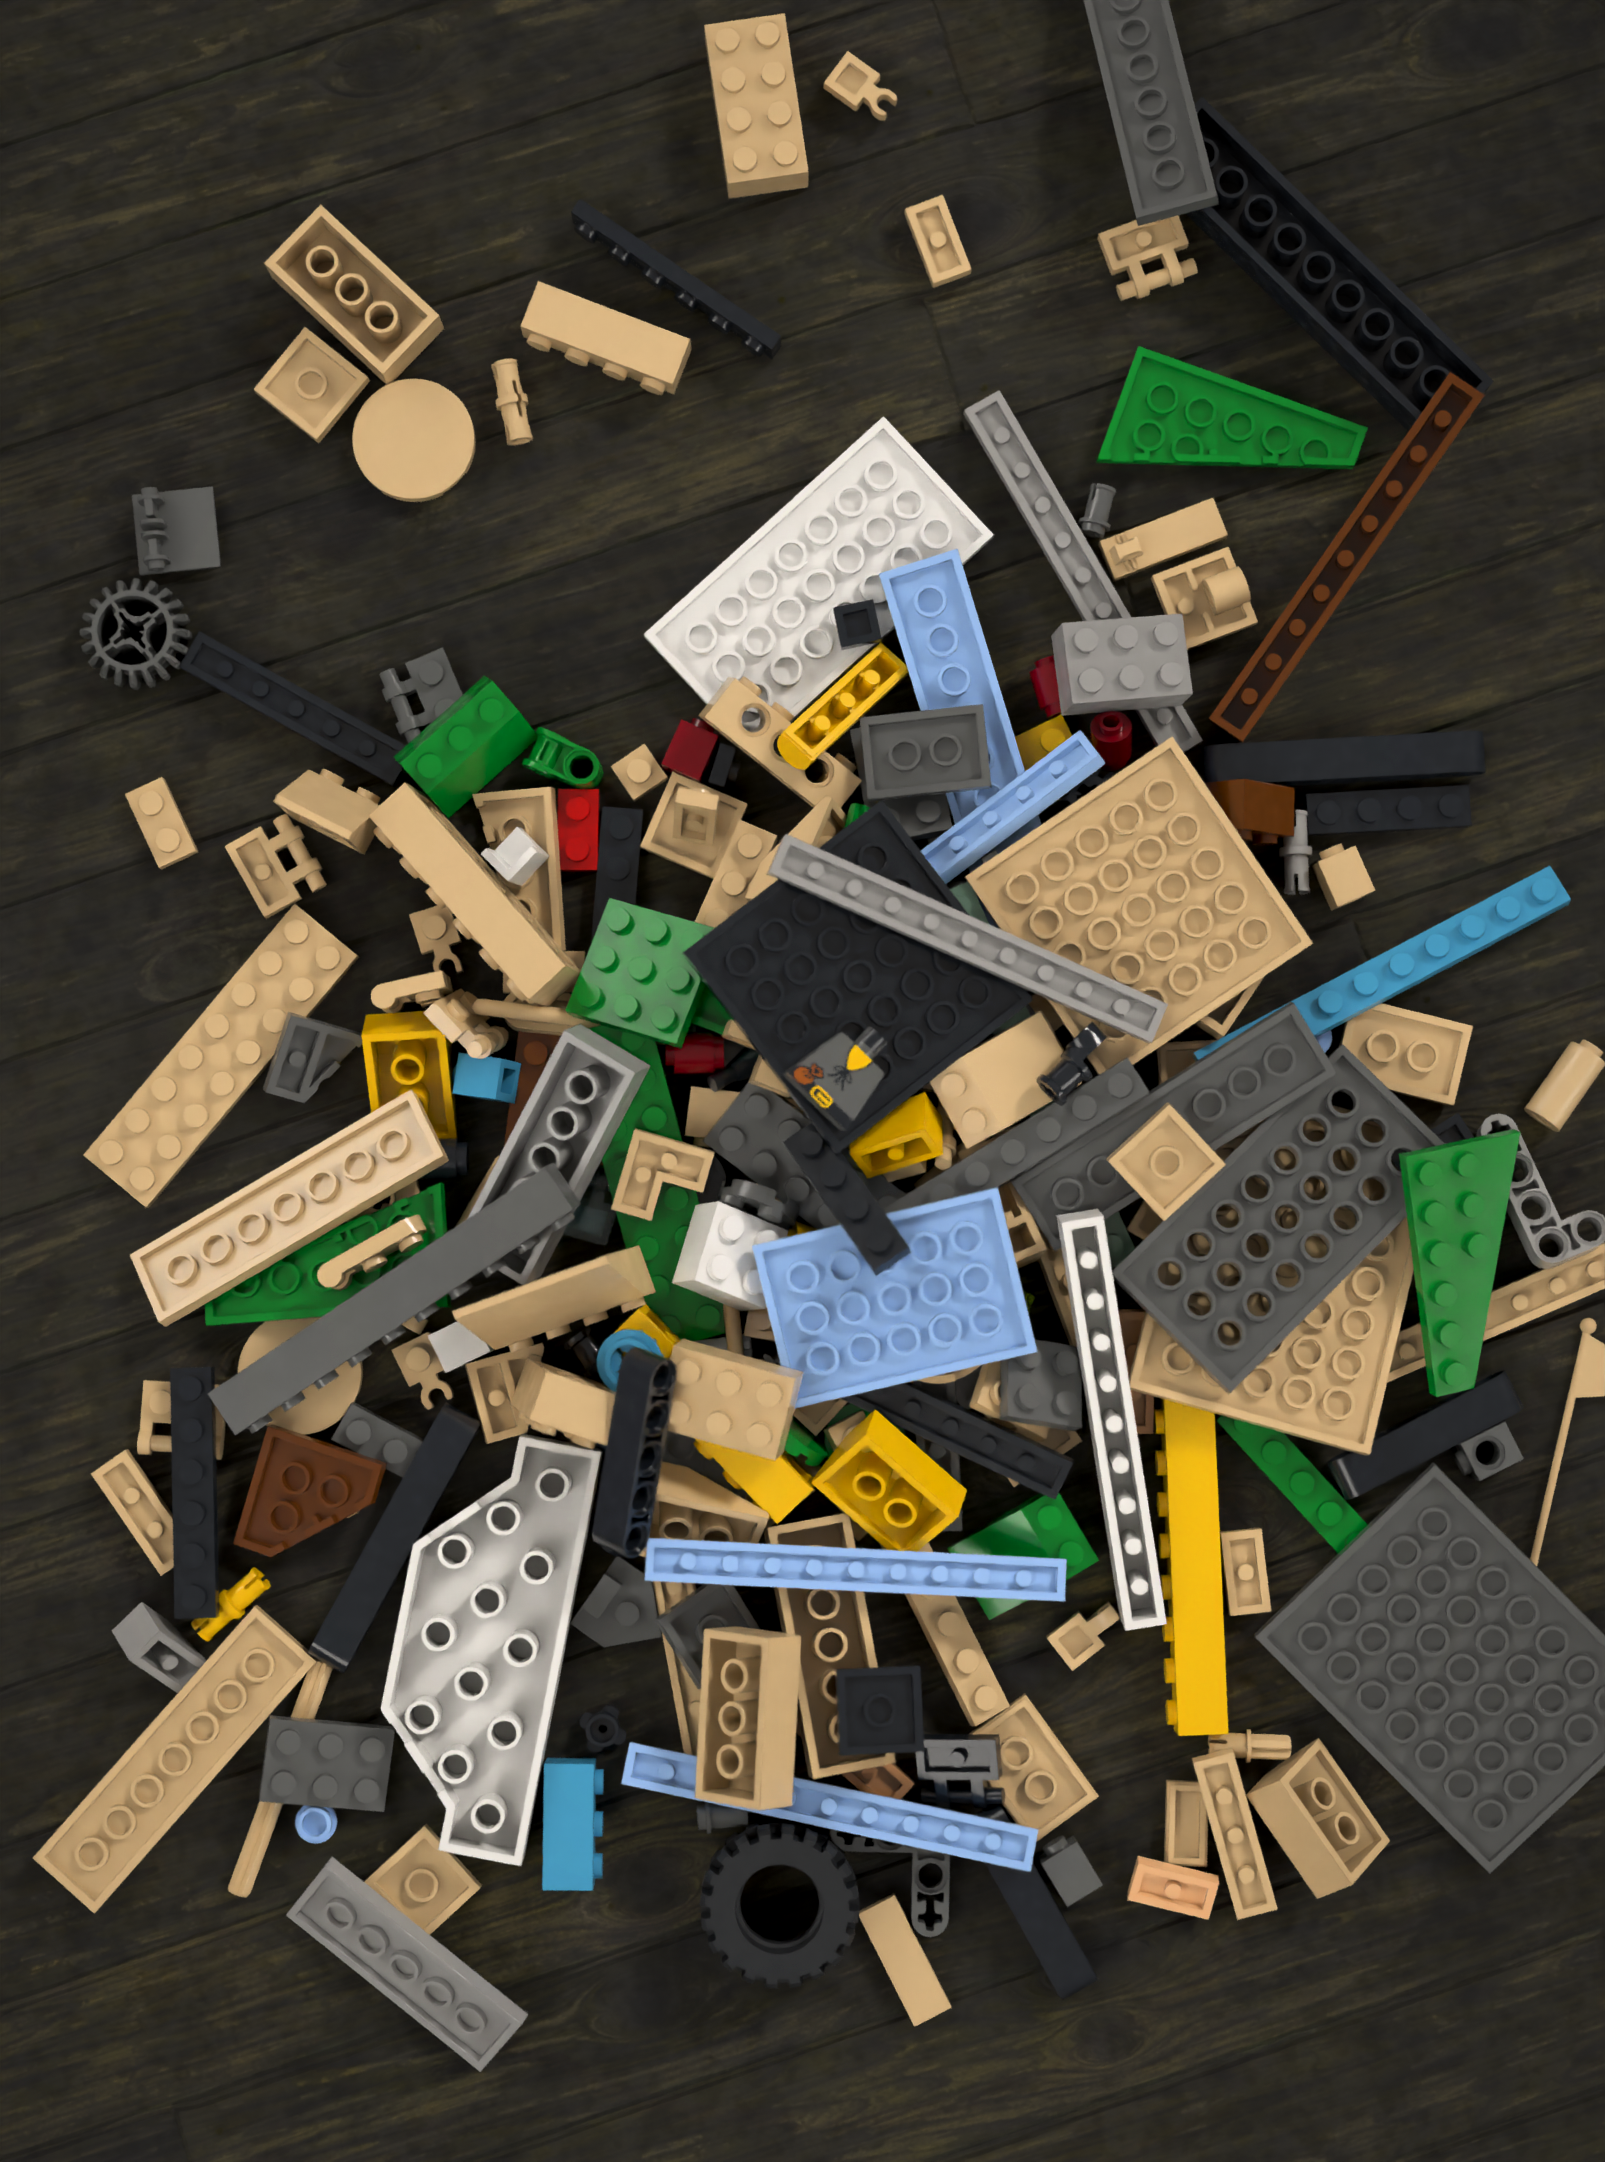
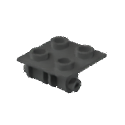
M213 486L157 492L155 487H146L141 489V494L132 495L140 576L221 567Z

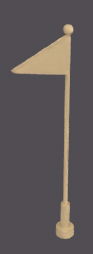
M1585 1318L1580 1323L1582 1331L1581 1341L1530 1560L1536 1566L1539 1560L1575 1400L1580 1397L1605 1396V1344L1590 1336L1597 1328V1324L1592 1318Z

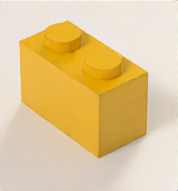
M925 1092L909 1097L849 1144V1154L867 1179L943 1155L942 1116Z

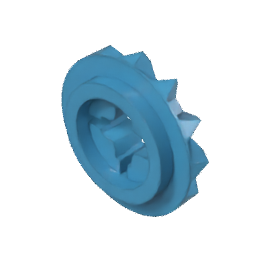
M620 1330L610 1335L599 1349L597 1356L599 1375L604 1384L614 1392H616L618 1371L624 1358L622 1352L627 1353L630 1349L638 1347L664 1357V1354L657 1345L656 1339L651 1338L642 1330Z

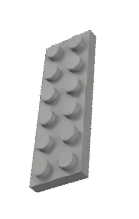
M331 1857L286 1914L292 1921L480 2072L528 2016L525 2011L333 1857Z

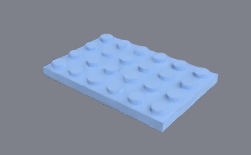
M998 1187L885 1213L909 1246L911 1253L877 1276L840 1224L752 1246L781 1366L804 1372L795 1408L1037 1352Z

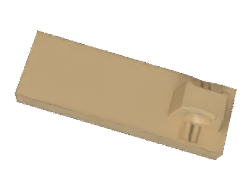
M1213 498L1101 540L1098 545L1114 582L1226 539L1228 534Z

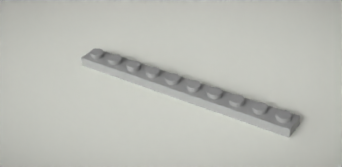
M1000 390L965 409L963 413L1083 621L1131 618ZM1183 705L1135 710L1156 747L1172 736L1183 752L1190 750L1203 741Z
M788 834L783 835L767 872L772 877L1146 1043L1153 1042L1167 1008V1003Z

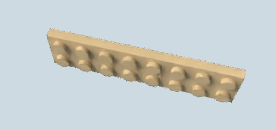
M294 904L85 1152L84 1156L143 1206L149 1208L272 1062L288 1012L309 1017L359 956L298 905Z
M411 1089L130 1254V1257L158 1322L167 1327L448 1162L449 1159L418 1096Z
M258 1605L254 1606L36 1853L33 1859L93 1913L97 1912L317 1662V1659L309 1655L308 1650Z

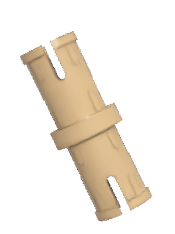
M503 359L491 364L498 398L495 400L497 410L502 413L508 445H520L533 440L526 406L529 404L527 394L522 391L516 359Z

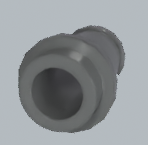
M1100 483L1090 485V494L1085 514L1078 521L1083 535L1092 538H1103L1105 532L1110 530L1111 526L1107 522L1116 489Z
M704 1802L703 1805H696L698 1830H706L707 1834H711V1829L748 1827V1811L709 1804L708 1802Z

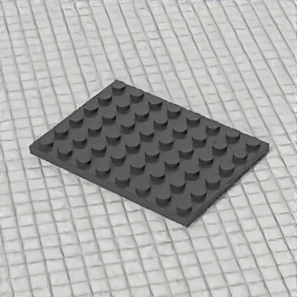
M1434 1463L1418 1476L1254 1634L1255 1638L1489 1873L1498 1867L1605 1766V1634Z

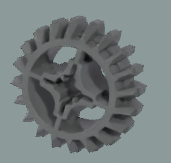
M134 578L131 582V589L128 590L122 580L117 581L116 588L118 593L113 594L107 587L103 588L101 591L106 600L102 604L94 598L90 601V604L97 610L95 615L91 613L83 614L82 618L89 624H92V626L80 629V635L83 638L92 640L82 645V651L86 654H94L88 661L90 666L94 669L102 666L99 675L105 680L114 675V684L118 687H123L128 678L130 687L134 690L140 688L142 678H144L150 688L155 687V674H159L167 681L171 678L166 670L170 664L175 669H180L181 663L175 656L177 653L181 655L187 654L189 649L180 644V641L192 639V633L189 630L179 628L190 623V618L187 614H178L182 610L183 604L178 599L170 602L172 592L169 589L165 588L158 593L156 582L149 581L143 590L140 579ZM132 604H148L158 608V610L153 614L147 612L142 616H132L125 607ZM115 616L118 622V629L109 639L111 643L106 646V630L110 620ZM127 620L134 627L141 630L139 631L143 635L141 640L146 648L131 638L133 636L129 633L131 628L127 624ZM166 622V640L158 653L154 647V638L162 630L161 625ZM130 652H140L147 662L127 665L113 659L119 654L125 656Z

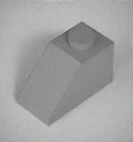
M143 1602L112 1630L126 1656L132 1663L176 1693H179L207 1661L167 1619Z

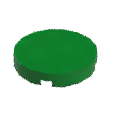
M793 1415L784 1450L796 1457L802 1453L808 1457L804 1461L806 1465L817 1467L828 1455L826 1446L818 1435L815 1436Z

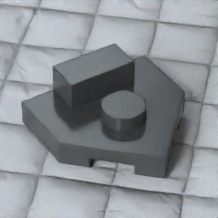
M617 1556L570 1624L603 1647L662 1637L661 1630L654 1620L658 1617L653 1582L645 1581V1573L622 1556Z

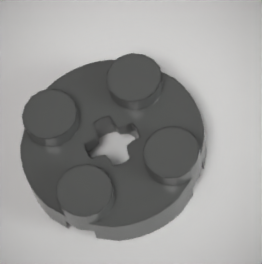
M733 1179L731 1187L727 1180H724L717 1196L719 1202L788 1230V1232L790 1227L795 1226L800 1212V1206L789 1197L785 1205L775 1199L777 1191L745 1180Z

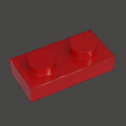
M558 789L557 826L561 872H597L599 854V789Z

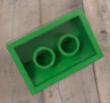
M483 676L393 758L445 816L450 818L473 797L472 794L479 792L537 740L538 735L497 685L488 677Z

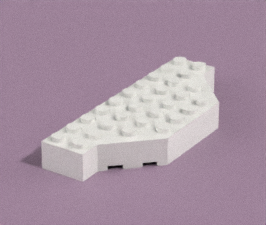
M522 1434L519 1436L511 1478L413 1544L381 1711L388 1722L392 1723L404 1741V1746L422 1773L426 1774L438 1792V1797L446 1807L438 1849L440 1851L521 1866L525 1858L603 1452L599 1448L590 1449L574 1443Z

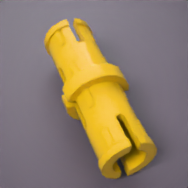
M253 1567L230 1590H222L219 1593V1617L197 1618L191 1622L194 1630L201 1629L197 1634L209 1642L231 1620H239L245 1614L244 1609L271 1587L268 1579L261 1580L265 1575Z

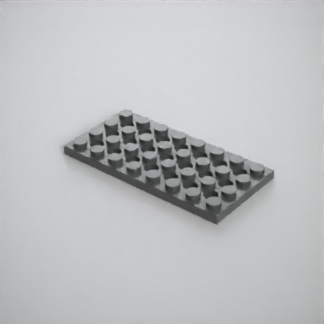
M1343 1044L1328 1058L1337 1074L1270 1115L1223 1161L1226 1165L1150 1233L1112 1271L1113 1279L1228 1394L1407 1216L1402 1174L1392 1165L1391 1156L1393 1152L1397 1150L1410 1152L1445 1144ZM1337 1092L1348 1094L1353 1101L1352 1111L1349 1113L1337 1112L1331 1103L1333 1094ZM1310 1120L1319 1122L1325 1132L1323 1140L1319 1142L1308 1140L1303 1134L1304 1123ZM1372 1121L1380 1125L1383 1131L1381 1141L1376 1143L1367 1141L1361 1133L1363 1123ZM1287 1149L1294 1154L1296 1165L1293 1169L1282 1170L1277 1167L1274 1162V1154L1277 1150ZM1346 1150L1352 1154L1354 1158L1352 1170L1341 1171L1335 1167L1332 1159L1335 1151ZM1252 1177L1262 1179L1267 1186L1266 1196L1262 1199L1251 1198L1245 1190L1247 1179ZM1310 1178L1322 1181L1326 1189L1324 1198L1320 1200L1309 1198L1304 1192L1305 1181ZM1375 1179L1383 1185L1384 1195L1381 1200L1373 1201L1364 1195L1362 1187L1365 1180ZM1230 1206L1236 1210L1238 1223L1235 1227L1225 1228L1218 1223L1216 1212L1219 1207ZM1280 1207L1291 1208L1297 1216L1295 1227L1290 1229L1280 1227L1275 1220L1276 1210ZM1344 1207L1354 1213L1356 1221L1352 1229H1341L1336 1225L1334 1221L1336 1209ZM1202 1235L1208 1240L1209 1252L1207 1255L1197 1257L1189 1252L1187 1240L1190 1236ZM1258 1235L1266 1240L1268 1244L1266 1256L1257 1258L1248 1253L1246 1249L1248 1237ZM1317 1236L1324 1240L1327 1246V1252L1324 1257L1313 1258L1308 1255L1305 1250V1242L1308 1237ZM1165 1263L1175 1265L1180 1271L1179 1283L1173 1286L1163 1284L1158 1278V1268ZM1230 1264L1238 1270L1239 1281L1235 1286L1228 1287L1219 1282L1217 1278L1219 1266ZM1289 1265L1296 1270L1298 1281L1295 1286L1284 1287L1279 1284L1276 1279V1270L1279 1266ZM1201 1293L1209 1299L1210 1310L1206 1315L1198 1316L1189 1310L1188 1298L1191 1294ZM1261 1294L1268 1300L1269 1310L1266 1315L1259 1317L1249 1312L1247 1299L1250 1295ZM1232 1323L1239 1329L1240 1339L1236 1345L1228 1346L1219 1340L1218 1328L1221 1324Z

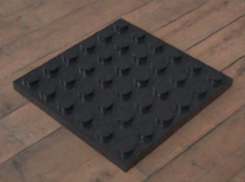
M882 800L819 847L823 851L969 915ZM779 879L682 953L835 1154L846 1148L1033 1001V998L1026 989ZM870 1026L887 1042V1045L872 1059L884 1072V1075L851 1125L846 1130L839 1131L782 1074L833 1035L843 1032L854 1042Z

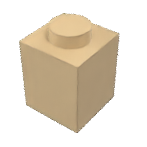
M1342 844L1328 848L1319 853L1321 860L1312 866L1331 911L1375 891L1356 846L1344 850Z

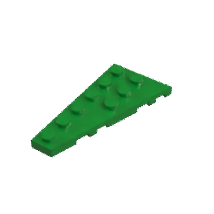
M1138 346L1096 463L1352 469L1355 466L1368 428Z
M1514 1129L1399 1154L1429 1393L1435 1397L1475 1387L1520 1138V1131Z
M444 1183L435 1184L423 1192L409 1198L405 1197L388 1207L363 1215L330 1230L205 1304L206 1326L320 1318L447 1233ZM420 1215L427 1229V1232L421 1236L424 1240L421 1245L404 1253H401L400 1249L386 1256L388 1262L377 1270L365 1273L363 1269L354 1274L350 1286L346 1289L336 1290L321 1285L318 1281V1270L326 1262L410 1216ZM446 1294L435 1303L439 1308L451 1307V1298Z

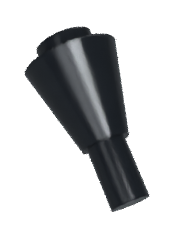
M744 1046L724 1069L707 1078L710 1089L717 1092L734 1081L739 1082L750 1079L759 1055L758 1052Z

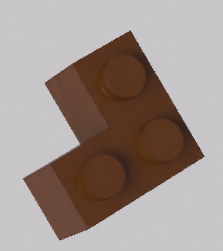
M1249 779L1205 783L1244 842L1252 841L1253 838V845L1272 846L1277 845V838L1294 837L1295 788Z

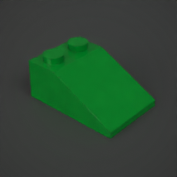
M1039 1493L947 1548L949 1553L1066 1559V1580L1099 1561L1060 1493H1058L1056 1500ZM976 1597L989 1620L1027 1601L1026 1599Z

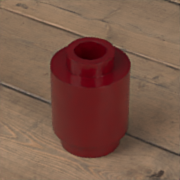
M1054 655L1034 662L1036 669L1029 672L1040 710H1045L1048 719L1061 715Z
M1102 712L1095 716L1091 722V744L1106 763L1101 768L1114 771L1122 768L1131 757L1132 724L1130 719L1121 712Z
M687 1032L681 1049L665 1044L666 1066H673L674 1074L714 1073V1069H724V1039L721 1036H713V1032Z

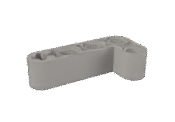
M1494 1114L1484 1120L1476 1132V1137L1488 1135L1492 1127L1496 1133L1511 1129L1519 1131L1512 1118L1504 1114ZM1520 1134L1515 1164L1522 1169L1524 1178L1520 1182H1511L1507 1212L1531 1262L1539 1268L1551 1269L1597 1249L1605 1241V1217L1597 1211L1588 1210L1561 1220ZM1532 1201L1538 1204L1541 1209V1218L1532 1220L1525 1217L1521 1209L1522 1203ZM1585 1222L1591 1224L1596 1230V1240L1591 1242L1583 1240L1578 1235V1223ZM1548 1238L1556 1242L1559 1249L1557 1257L1551 1258L1542 1254L1539 1248L1541 1239Z

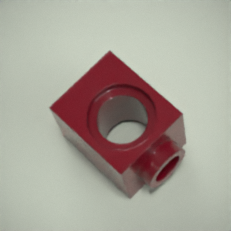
M693 718L691 723L681 719L661 763L662 769L671 774L675 772L698 783H702L720 742L719 736L713 733L714 728L696 718Z

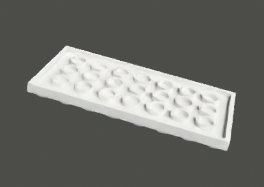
M883 416L645 632L644 637L706 705L728 677L736 678L740 681L744 676L762 690V693L759 695L760 699L770 707L774 702H777L794 716L793 721L878 644L874 643L841 650L833 614L834 607L873 599L881 638L883 639L895 628L879 573L954 549H958L962 565H964L993 539L994 534ZM749 708L743 713L741 719L743 727L747 731H752L758 727L760 714L755 708Z

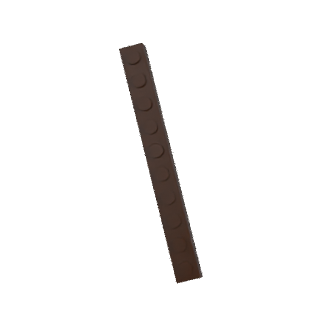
M1450 372L1209 717L1210 722L1239 742L1243 743L1479 406L1485 396L1453 373Z

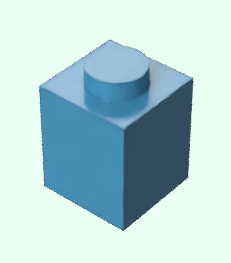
M459 1053L457 1064L452 1072L454 1084L452 1093L471 1098L515 1104L521 1063L494 1057L478 1059L469 1056V1054Z

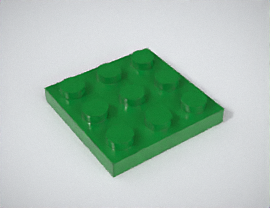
M609 898L565 1011L572 1017L681 1049L706 985L682 953L713 930L714 927Z

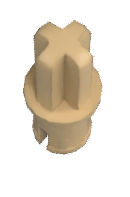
M1246 1729V1733L1208 1735V1754L1233 1748L1235 1758H1245L1246 1763H1250L1251 1759L1288 1760L1291 1756L1292 1745L1288 1735L1251 1734V1729Z

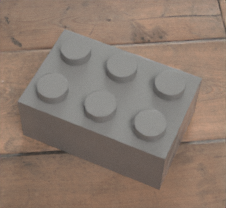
M1182 614L1062 623L1051 636L1062 716L1181 706L1193 694Z

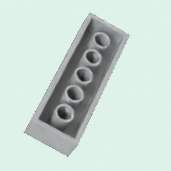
M581 1024L564 1030L468 1218L553 1162L580 1201L643 1082L650 1065ZM568 1223L555 1232L549 1225L537 1233L541 1241L521 1255L516 1248L504 1255L503 1258L507 1264L500 1268L499 1271L521 1285H526L541 1277Z

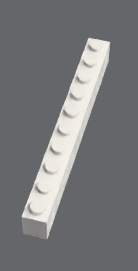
M1098 1209L1057 1215L1119 1617L1125 1631L1164 1625L1167 1622L1104 1217Z

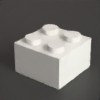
M719 1201L695 1205L672 1283L740 1311L765 1309L766 1302L752 1246L784 1238L787 1236L788 1230Z

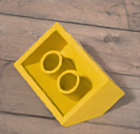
M876 1409L847 1434L811 1482L887 1550L918 1552L959 1517L967 1492L960 1483Z

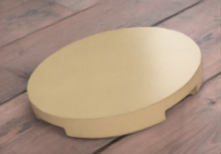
M424 379L399 380L377 390L361 407L353 428V450L361 471L369 482L382 491L383 494L401 501L422 502L442 496L444 492L456 485L463 475L467 473L475 453L474 427L463 403L444 386Z
M319 1318L264 1322L252 1333L245 1343L239 1359L238 1373ZM347 1361L335 1368L339 1375L337 1378L319 1390L313 1383L301 1391L306 1398L286 1412L279 1406L268 1413L273 1421L266 1426L276 1425L306 1435L325 1430L336 1424L344 1417L351 1402H355L360 1392L363 1379L362 1361L352 1368Z

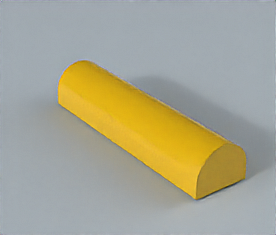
M880 642L781 733L777 741L781 756L787 763L797 769L808 768L908 675L907 665Z

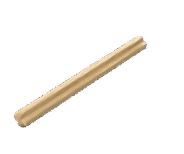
M317 1659V1662L305 1676L291 1717L315 1719L333 1667ZM259 1801L228 1886L230 1893L239 1897H247L251 1893L283 1803Z

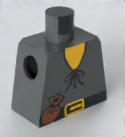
M870 1026L854 1042L843 1032L833 1035L788 1068L782 1075L839 1131L846 1130L884 1075V1072L872 1059L887 1045V1042Z

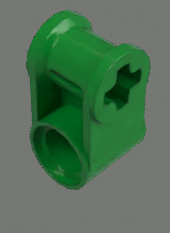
M538 727L536 743L529 758H524L521 765L537 774L553 780L556 779L576 789H594L600 784L603 777V767L593 752L572 743L555 732ZM583 760L592 762L594 768L589 777L578 779L573 776L574 766L578 762Z

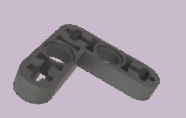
M830 1829L831 1840L834 1845H838L844 1851L912 1853L911 1919L913 1927L919 1934L926 1937L938 1936L946 1929L949 1920V1854L898 1843H886L873 1838V1843H865L866 1836L857 1834L853 1835L852 1841L847 1842L844 1841L843 1834L837 1833V1830ZM933 1863L941 1868L943 1873L942 1879L936 1885L928 1886L920 1881L918 1876L919 1870L925 1864ZM918 1892L927 1895L943 1893L942 1899L934 1897L935 1913L942 1915L941 1919L934 1920L932 1927H927L924 1919L918 1918V1914L926 1912V1896L917 1898Z

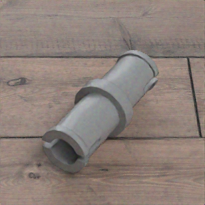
M1296 810L1294 837L1283 838V847L1279 849V857L1284 859V894L1296 895V878H1298V891L1300 895L1310 893L1308 858L1312 857V847L1308 846V811Z

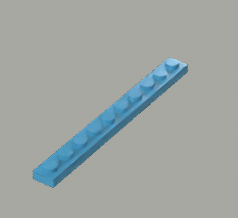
M1548 866L1291 1002L1295 1004L1316 1038L1569 905L1571 898L1551 866ZM1283 1006L1194 1052L1193 1059L1195 1062Z

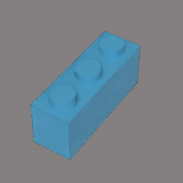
M546 1758L544 1762L542 1890L593 1891L595 1879H602L603 1853H595V1837H603V1811H596V1795H603L604 1769H596V1758Z

